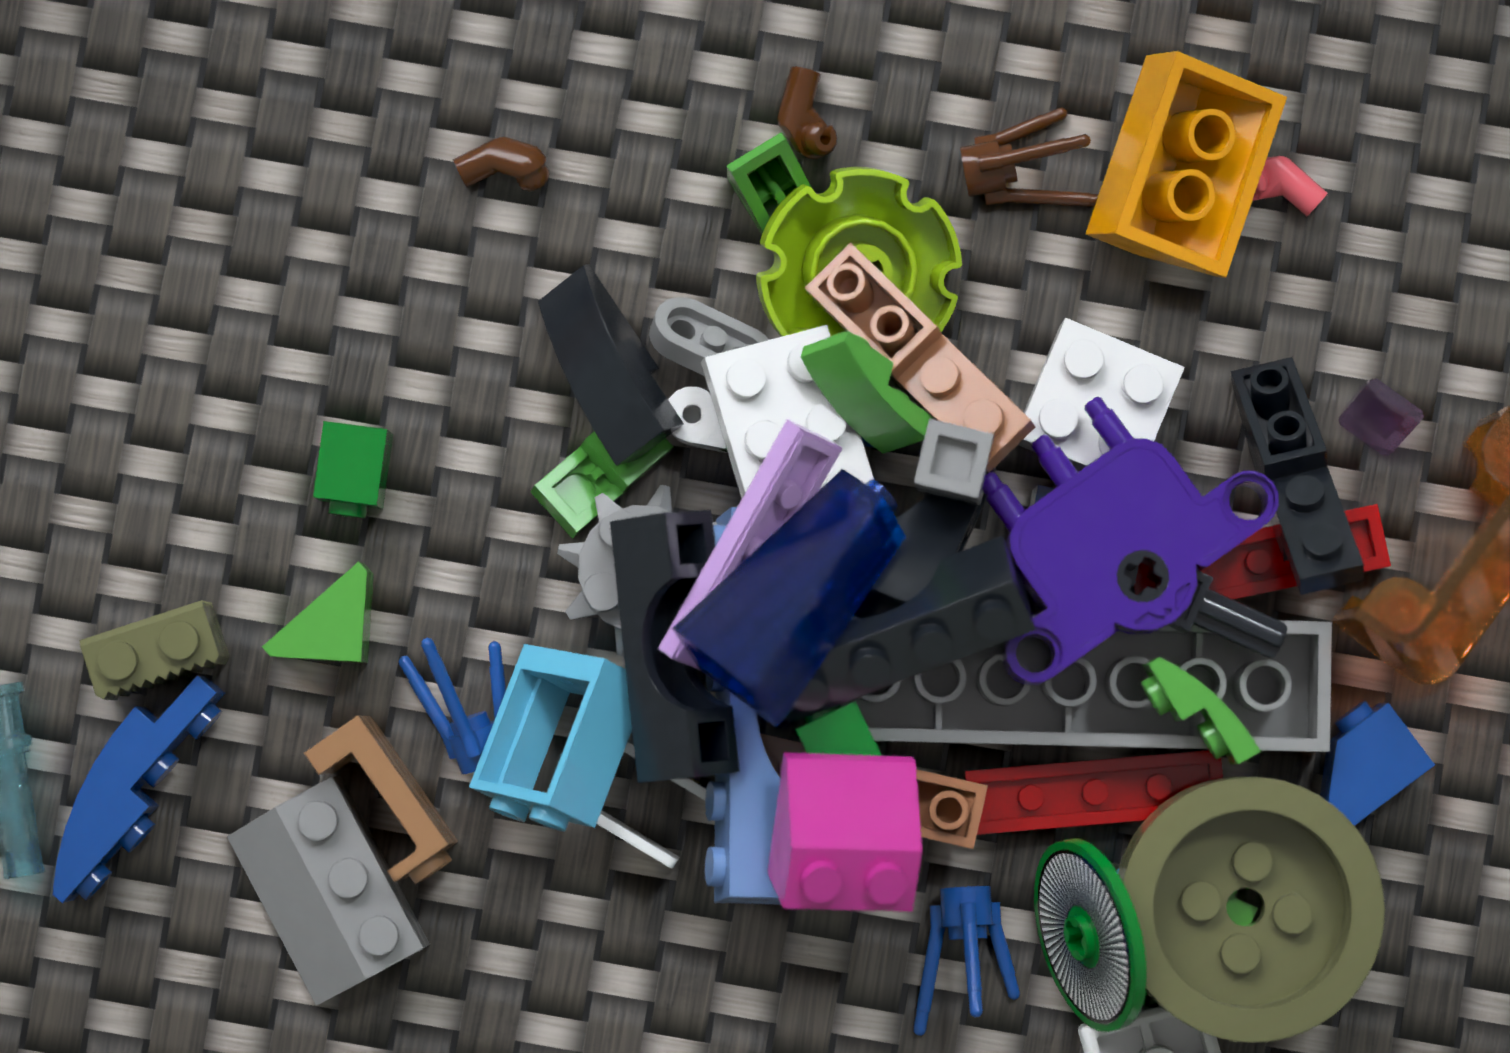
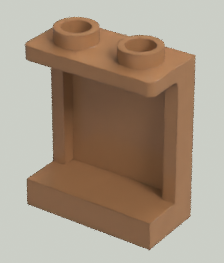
M356 716L304 753L319 775L334 774L355 758L416 844L414 853L387 871L394 882L409 876L414 884L426 880L452 861L446 850L458 842L457 838L372 716Z

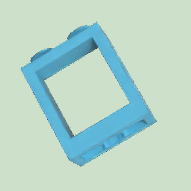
M524 644L469 787L492 798L489 806L490 810L517 821L525 822L528 813H530L529 819L559 831L565 832L569 822L595 828L632 731L626 669L605 658ZM569 693L584 695L548 792L533 790Z

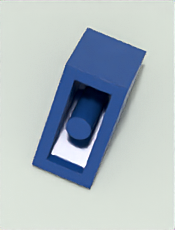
M1365 700L1346 712L1335 722L1341 732L1330 739V752H1326L1320 796L1334 805L1353 825H1356L1435 766V764L1389 703H1378L1371 708Z

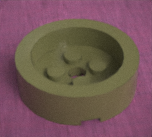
M1247 776L1224 777L1193 785L1177 793L1162 803L1140 825L1131 838L1118 868V874L1135 908L1143 936L1147 965L1146 993L1164 1010L1185 1024L1217 1038L1239 1042H1269L1289 1038L1320 1025L1345 1006L1359 990L1375 962L1381 944L1385 914L1384 893L1375 859L1367 843L1356 827L1334 805L1321 796L1286 781ZM1240 888L1253 889L1260 895L1262 910L1257 921L1253 924L1237 925L1228 916L1226 907L1228 898L1234 891Z

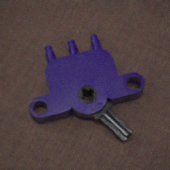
M1095 397L1085 404L1084 410L1091 418L1093 427L1110 450L1078 472L1063 450L1054 444L1049 435L1043 434L1032 442L1031 447L1039 457V463L1057 488L1025 510L1009 486L1003 484L996 473L990 472L985 475L982 489L986 495V500L1008 529L1009 534L1006 539V545L1024 582L1025 588L1042 610L1040 614L1033 618L1035 631L1008 640L1002 652L1003 665L1008 675L1016 682L1029 686L1040 685L1049 681L1117 631L1125 634H1150L1165 626H1169L1186 634L1190 632L1192 625H1196L1266 658H1274L1282 647L1287 634V626L1284 622L1209 589L1214 577L1201 572L1265 526L1275 516L1279 505L1278 492L1274 483L1266 475L1256 471L1239 472L1202 497L1176 459L1160 443L1146 438L1134 439L1114 410L1108 408L1101 397ZM1248 487L1258 494L1261 500V511L1256 519L1245 520L1233 513L1229 505V496L1232 489ZM1140 563H1143L1150 567L1147 578L1156 583L1155 589L1147 587L1136 595L1130 591L1132 580L1128 576L1123 575L1124 569L1133 571ZM1036 637L1048 645L1051 651V661L1046 670L1032 673L1019 665L1016 658V648L1022 639Z

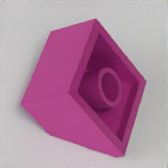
M784 753L768 864V876L782 907L785 909L913 912L922 855L917 774L914 758L902 756Z

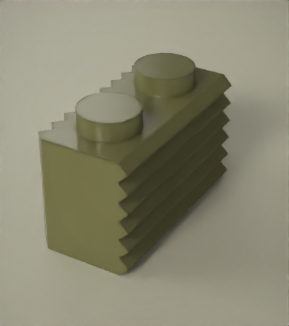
M202 600L79 640L95 695L104 700L117 701L119 696L129 697L131 692L141 693L143 688L153 689L156 684L166 685L168 680L178 681L180 676L190 677L192 672L202 673L204 668L214 669L216 663L226 665L230 658L212 602Z

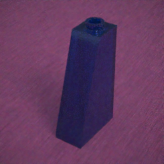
M841 469L672 628L697 667L774 726H777L786 718L906 537L892 513L898 506L891 494L877 481L870 479L865 484L844 469Z

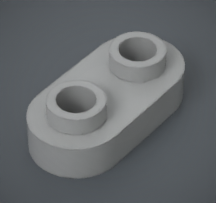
M675 297L661 303L657 308L649 330L651 343L661 355L703 376L705 375L701 361L704 357L769 340L759 330L701 302L686 297Z

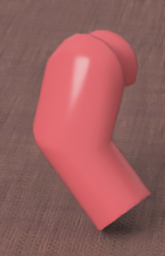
M1273 156L1266 159L1252 201L1284 196L1307 217L1328 193L1289 158Z

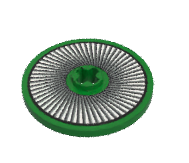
M1078 838L1056 842L1050 845L1043 853L1037 867L1034 884L1036 925L1049 971L1066 1003L1085 1024L1101 1032H1112L1128 1027L1135 1021L1141 1011L1147 984L1144 941L1132 900L1113 865L1094 845Z

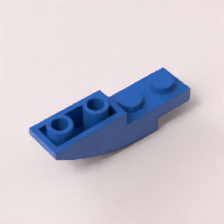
M197 675L159 719L146 707L135 706L106 743L93 763L76 797L64 829L56 862L52 894L61 903L74 901L78 895L85 901L91 898L111 876L112 871L105 866L121 847L129 853L133 851L154 828L155 823L148 817L159 805L140 788L146 782L153 788L157 786L178 763L179 758L173 752L189 734L196 740L199 739L221 715L222 711L216 704L226 693L208 677Z

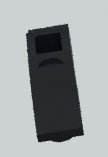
M1293 357L1231 371L1233 389L1255 471L1266 475L1274 483L1278 492L1279 505L1275 516L1270 521L1284 562L1289 561L1300 595L1363 581L1364 564L1328 469L1327 449Z

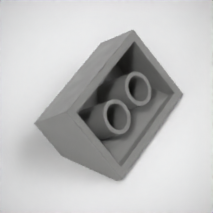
M332 776L274 807L227 836L316 1006L430 945L400 886L388 874L387 871L390 868L341 776Z

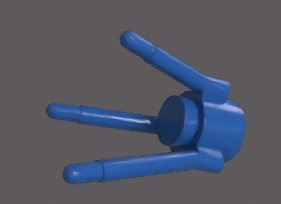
M425 638L422 640L421 646L453 720L452 723H449L408 656H401L399 666L442 737L449 758H456L462 775L475 772L506 692L501 645L497 641H492L488 647L494 720L490 721L486 711L466 716L434 641L431 638Z
M991 886L939 889L940 905L929 906L931 928L913 1028L914 1033L918 1036H922L926 1032L945 928H948L949 940H963L969 1010L973 1017L977 1018L983 1012L978 939L987 938V926L1008 997L1016 1000L1020 996L1015 970L1001 924L1000 902L991 901Z

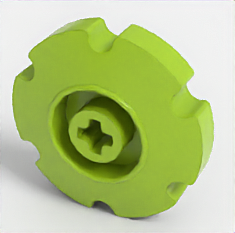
M847 167L830 172L831 183L825 192L816 194L810 186L802 184L795 188L778 205L768 220L760 239L761 246L773 252L774 263L769 270L756 274V282L764 312L781 337L824 325L828 326L830 336L844 332L843 328L806 291L805 287L850 243L909 298L941 332L950 320L958 300L956 294L946 290L944 286L945 275L948 271L962 266V257L955 230L942 207L934 199L923 197L919 202L912 204L907 198L909 186L907 179L881 169Z

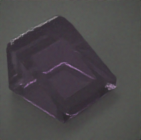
M1371 378L1361 385L1340 414L1338 422L1342 427L1377 452L1388 456L1414 430L1424 415L1422 410L1380 380Z

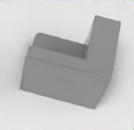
M929 419L914 479L916 489L980 505L983 496L982 486L995 437L994 434Z

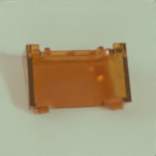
M1510 406L1481 418L1462 443L1464 447L1472 452L1476 462V477L1468 489L1494 508L1433 591H1428L1419 583L1408 578L1393 577L1377 584L1364 600L1353 595L1349 596L1330 621L1405 678L1417 684L1434 685L1448 680L1458 670L1510 599Z

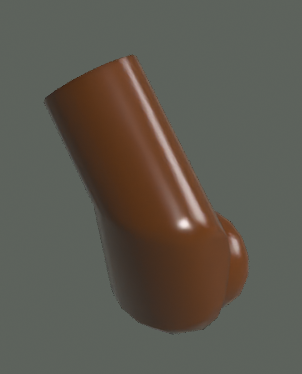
M792 66L778 113V125L796 152L809 159H818L829 155L837 144L835 129L832 125L827 126L813 107L821 74L807 68Z
M508 137L495 138L453 159L466 188L500 172L516 177L522 190L534 191L543 187L550 176V171L544 164L546 156L537 146Z

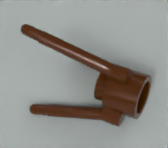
M1058 108L1046 114H1041L994 134L974 137L975 144L960 147L968 195L972 197L984 194L986 206L1014 202L1095 207L1099 194L1006 188L1007 183L1018 182L1015 164L1087 147L1091 143V138L1083 134L1012 150L1011 144L1008 143L1064 120L1068 114L1065 108Z

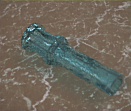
M23 681L0 685V849L4 879L45 872L37 833L38 828L32 790L27 771L28 766L25 752L31 751L30 745H33L32 735L24 732L19 694L24 692Z

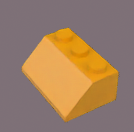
M1179 51L1146 55L1085 235L1141 257L1226 278L1287 97Z

